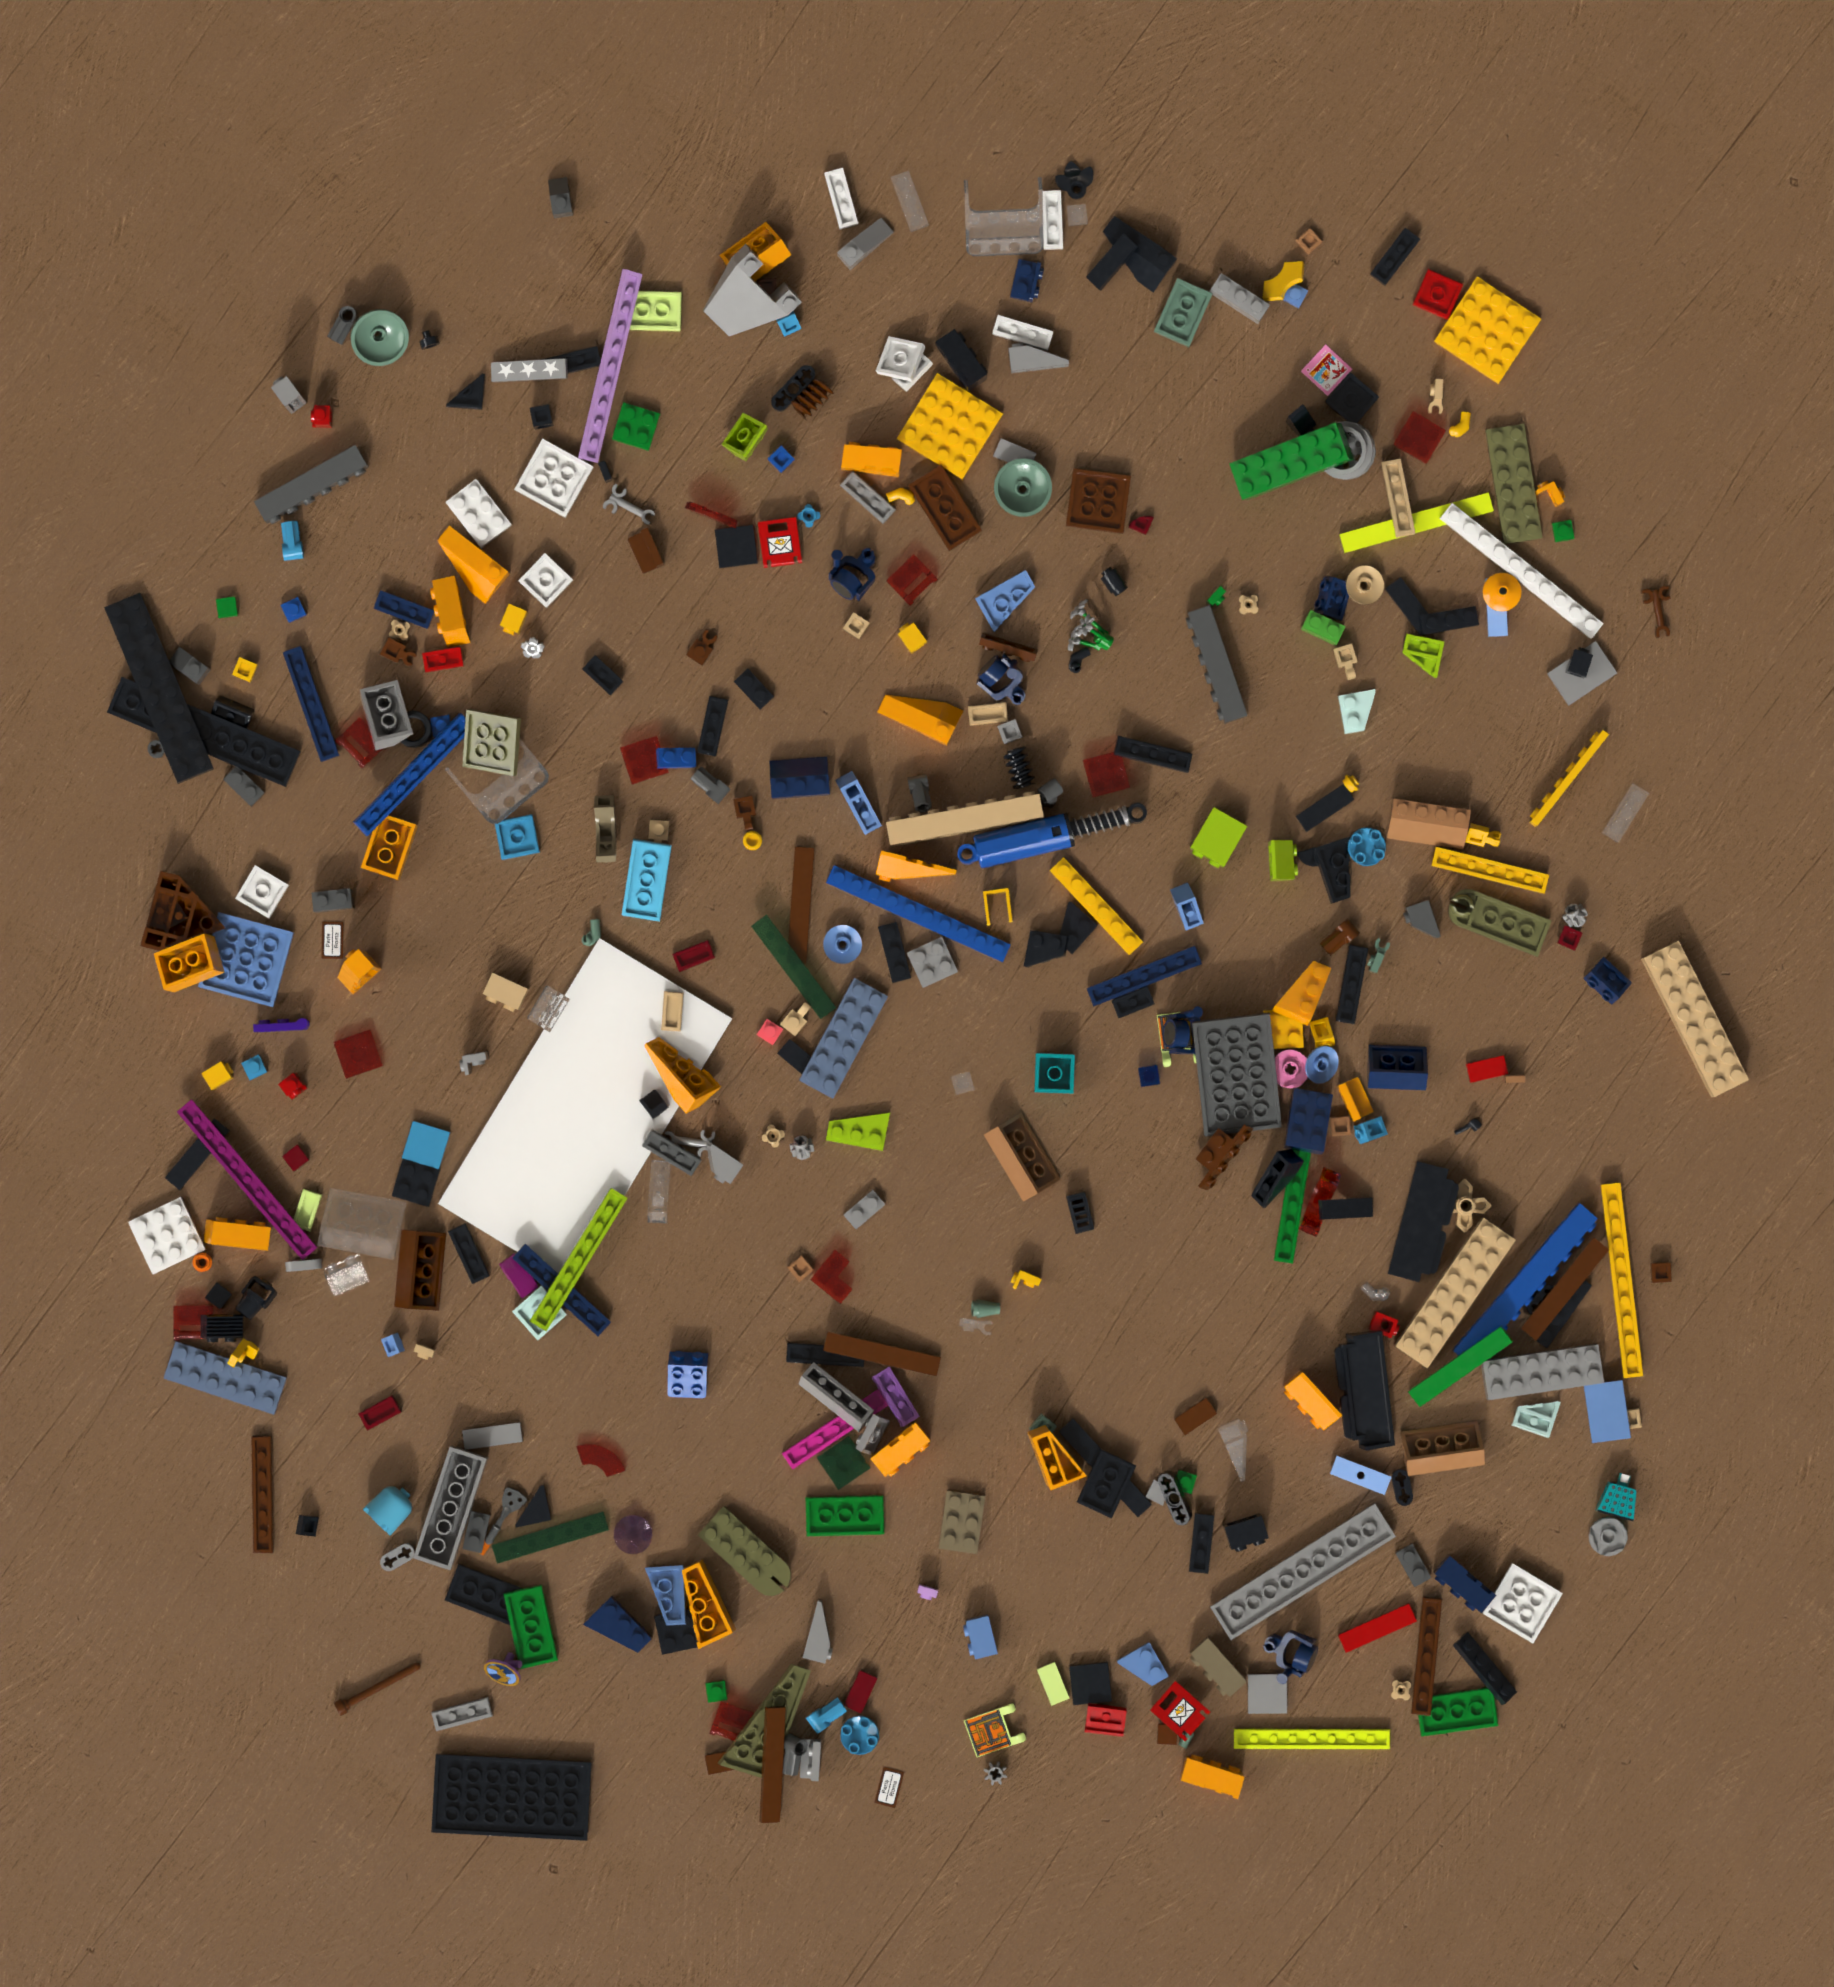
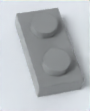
M872 1190L848 1210L844 1216L857 1229L880 1210L885 1203Z

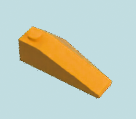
M448 526L437 540L470 592L486 604L510 573L451 526Z
M881 851L876 875L879 876V880L890 882L891 879L956 875L957 870L936 864H927L921 860H910L902 855Z
M660 1037L644 1045L674 1101L686 1114L699 1108L721 1088L709 1072L705 1069L702 1071L693 1065L691 1059H684L678 1054V1050Z

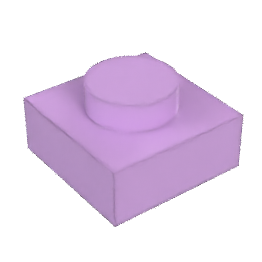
M919 1584L917 1593L921 1594V1598L931 1600L932 1597H937L938 1589Z

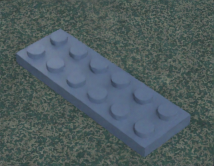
M853 978L799 1081L833 1099L888 996Z
M178 1341L175 1342L164 1379L275 1415L287 1377L237 1362L233 1368L227 1364L230 1358Z

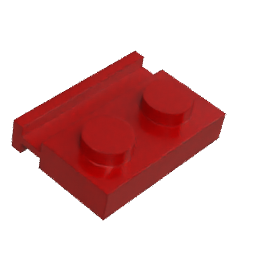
M1088 1703L1085 1732L1123 1737L1127 1708Z

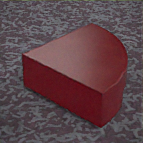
M1138 517L1131 522L1128 528L1146 535L1154 517Z

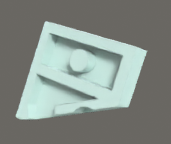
M1375 689L1338 696L1345 734L1365 730L1375 696Z
M1561 1402L1518 1406L1512 1426L1549 1438Z

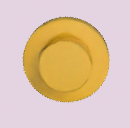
M1345 775V779L1342 782L1351 793L1358 791L1360 783L1355 776Z
M749 831L743 837V844L748 850H757L762 844V837L756 831Z

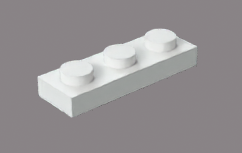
M843 168L825 172L824 175L839 229L858 225Z
M1061 190L1042 191L1044 250L1063 249Z
M998 315L992 334L1048 351L1053 331Z

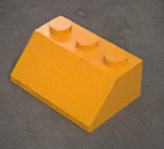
M765 222L719 255L727 266L732 256L747 244L763 262V265L751 276L756 281L779 263L784 262L786 258L791 256V253L778 234Z
M1299 1371L1283 1386L1286 1389L1284 1394L1290 1400L1295 1399L1299 1403L1296 1407L1304 1415L1308 1413L1312 1417L1310 1422L1317 1430L1320 1427L1325 1430L1342 1416L1302 1371Z

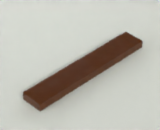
M795 847L787 963L806 964L814 848Z
M1593 1238L1521 1329L1537 1341L1607 1254L1609 1249Z
M827 1332L823 1351L933 1376H937L941 1357L832 1332Z
M251 1436L253 1553H273L272 1436Z
M1422 1597L1411 1714L1431 1716L1442 1599Z
M784 1706L765 1707L759 1819L761 1823L780 1822L786 1707Z

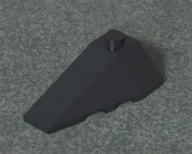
M1115 216L1103 230L1104 235L1112 246L1123 233L1139 246L1125 264L1133 273L1135 279L1154 293L1176 263L1177 258Z

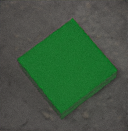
M235 596L216 599L219 619L238 616Z

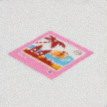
M1325 344L1301 372L1328 396L1349 374L1352 368Z

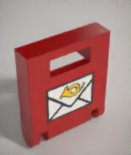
M796 517L758 522L764 568H768L767 560H771V567L793 565L794 556H797L798 564L802 563ZM787 522L788 530L769 532L768 530L769 524Z
M1176 1681L1150 1709L1154 1715L1184 1741L1188 1738L1182 1733L1185 1731L1191 1736L1206 1719L1200 1712L1203 1710L1208 1715L1211 1713ZM1174 1692L1177 1697L1164 1710L1160 1705Z

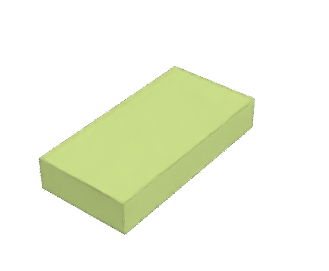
M306 1189L302 1191L294 1220L303 1230L311 1232L322 1194Z
M1055 1662L1037 1669L1051 1706L1070 1699Z

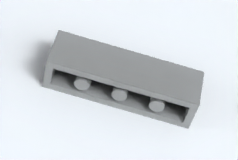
M814 1362L800 1378L799 1385L858 1432L865 1426L868 1418L872 1417L874 1410Z

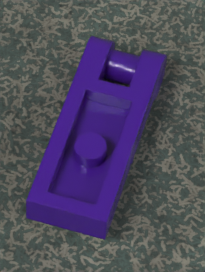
M304 1018L290 1023L289 1019H277L278 1023H270V1020H258V1024H253V1031L257 1033L307 1030L310 1023Z

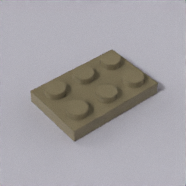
M947 1490L939 1549L977 1554L985 1502L984 1495Z

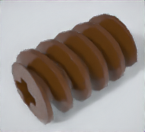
M814 379L815 386L809 384V391H802L804 397L798 395V402H791L796 412L806 421L805 414L812 416L810 409L818 410L816 403L823 405L821 398L829 399L827 392L834 394L822 380Z

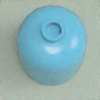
M388 1486L373 1498L363 1510L391 1536L412 1511V1503L408 1499L411 1495L403 1488L399 1490L394 1486Z

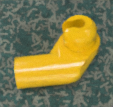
M1461 412L1460 423L1449 428L1451 436L1461 437L1469 430L1471 413Z
M898 488L886 493L889 503L899 498L905 500L907 505L915 502L913 492L904 488Z

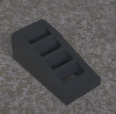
M1085 1192L1066 1196L1075 1234L1094 1230ZM1083 1199V1203L1072 1205L1071 1201ZM1085 1207V1210L1074 1213L1073 1209ZM1083 1214L1087 1215V1217L1083 1219L1076 1220L1075 1216ZM1089 1222L1087 1226L1079 1228L1077 1226L1079 1223Z

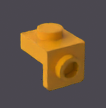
M1547 480L1537 486L1538 489L1535 491V494L1539 495L1547 490L1555 507L1565 502L1563 500L1565 495L1560 487L1557 488L1554 481L1549 483Z

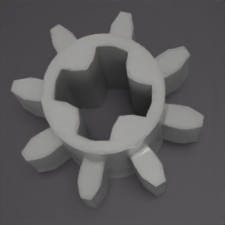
M1570 904L1566 907V914L1562 917L1569 927H1580L1586 922L1585 916L1588 913L1582 904Z
M798 1136L794 1138L793 1143L789 1144L792 1156L800 1160L809 1158L810 1152L815 1151L811 1138L807 1139L805 1136Z
M1000 1761L996 1765L989 1762V1769L984 1768V1771L988 1773L984 1779L988 1780L990 1778L992 1786L997 1781L1001 1785V1778H1007V1775L1002 1772L1006 1770V1766L1001 1768L999 1766ZM996 1768L1000 1775L993 1778L990 1771H994Z

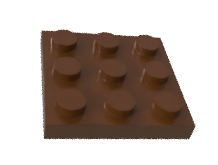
M1073 468L1066 527L1123 534L1131 476Z

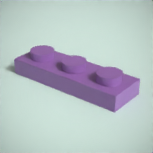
M890 1367L872 1377L901 1427L920 1417Z

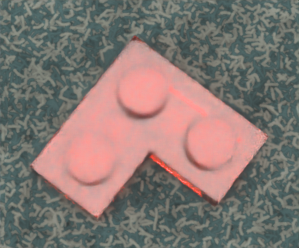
M834 1250L810 1280L841 1304L852 1291V1288L838 1276L850 1261Z

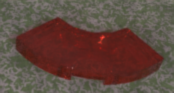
M687 502L685 506L686 509L720 524L736 528L738 524L737 520L722 513L709 510L707 507Z
M595 1444L576 1446L582 1465H596L604 1471L607 1477L626 1471L621 1460L607 1448Z

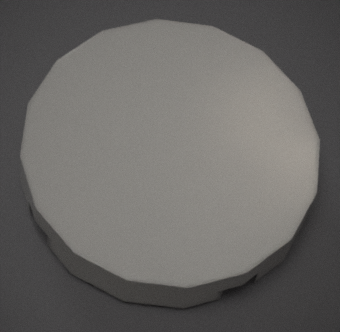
M1604 1517L1593 1523L1590 1527L1588 1538L1591 1547L1597 1553L1604 1556H1613L1624 1549L1628 1535L1626 1528L1620 1521L1615 1518Z

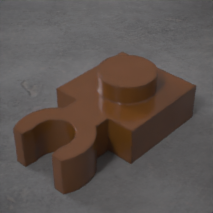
M709 630L704 631L702 642L696 639L686 656L701 666L704 665L713 651L709 645L715 643L718 638L715 635L712 640L707 639Z
M390 636L380 652V655L398 663L399 659H402L407 666L412 665L407 660V656H417L414 651H405L406 645Z

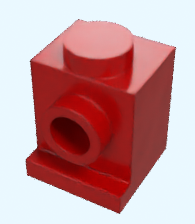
M314 405L313 410H311L313 428H332L331 406Z
M292 1073L278 1084L285 1095L290 1097L291 1100L308 1089L297 1073Z
M1375 1311L1368 1329L1372 1331L1380 1330L1382 1335L1392 1338L1393 1335L1396 1336L1400 1325L1397 1323L1399 1320ZM1382 1322L1388 1323L1386 1329L1381 1327Z

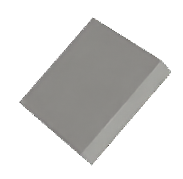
M1248 1674V1714L1287 1713V1683H1278V1674Z

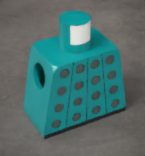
M1619 1473L1617 1484L1608 1482L1595 1510L1633 1521L1637 1491L1628 1487L1631 1476Z

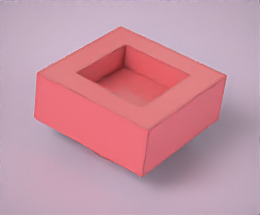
M766 1019L757 1035L771 1045H774L783 1029L769 1019Z

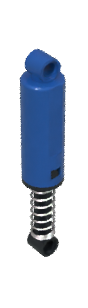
M1134 803L1129 807L1122 806V809L1118 807L1116 811H1113V809L1108 813L1103 811L1100 815L1098 813H1095V816L1088 814L1087 818L1081 816L1079 820L1073 818L1071 822L1069 821L1068 814L1063 813L975 834L973 836L974 844L960 846L957 852L958 859L965 865L979 861L981 868H987L1074 847L1075 836L1080 835L1083 837V834L1087 833L1090 836L1091 832L1097 834L1099 830L1105 832L1108 828L1113 830V827L1118 826L1120 828L1124 824L1127 827L1133 823L1140 824L1146 819L1147 810L1143 804ZM1140 809L1143 815L1140 818H1134L1132 811ZM964 850L972 851L973 855L970 859L962 857Z

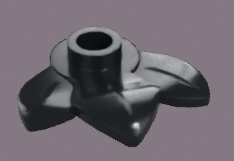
M1070 161L1065 168L1064 175L1055 176L1056 184L1061 190L1067 191L1071 198L1081 199L1086 194V187L1093 182L1092 167H1087L1081 171L1075 163ZM1074 187H1079V188H1080V192H1079V193H1075V192L1073 191V188H1074Z

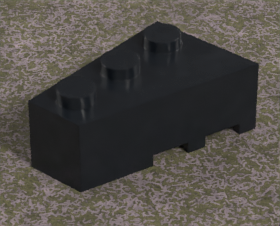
M954 329L937 340L935 345L966 391L969 392L987 380L988 372L984 365L977 361V355L971 347L968 348L964 343L966 339L962 333H957Z

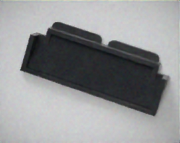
M1417 1161L1388 1274L1420 1282L1422 1273L1430 1275V1273L1434 1274L1437 1272L1446 1240V1233L1441 1231L1442 1226L1449 1225L1459 1190V1186L1454 1183V1180L1446 1179L1449 1169Z
M1382 1331L1347 1333V1343L1339 1344V1347H1336L1334 1350L1338 1387L1344 1390V1395L1340 1398L1344 1436L1353 1441L1358 1440L1359 1448L1366 1451L1395 1446Z

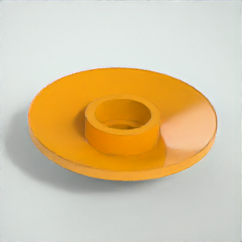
M1496 573L1486 580L1483 586V598L1490 608L1496 611H1508L1514 608L1520 601L1521 586L1514 576L1508 573ZM1500 588L1506 589L1505 595L1500 594Z

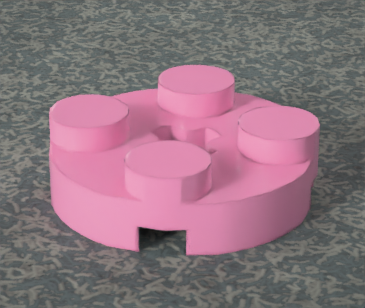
M1285 1050L1277 1054L1275 1057V1067L1278 1085L1291 1089L1301 1086L1308 1078L1305 1072L1307 1058L1303 1054L1295 1050ZM1289 1063L1291 1066L1296 1067L1292 1075L1289 1072H1285V1068H1287Z

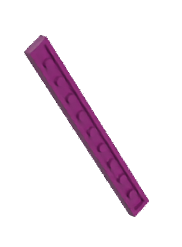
M192 1099L177 1111L180 1117L301 1260H304L318 1248Z

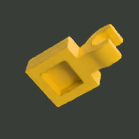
M1470 823L1465 842L1484 847L1485 843L1499 846L1501 832H1489L1488 827Z

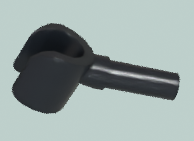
M1474 1118L1454 1132L1458 1135L1470 1127L1475 1132L1482 1124L1478 1119Z

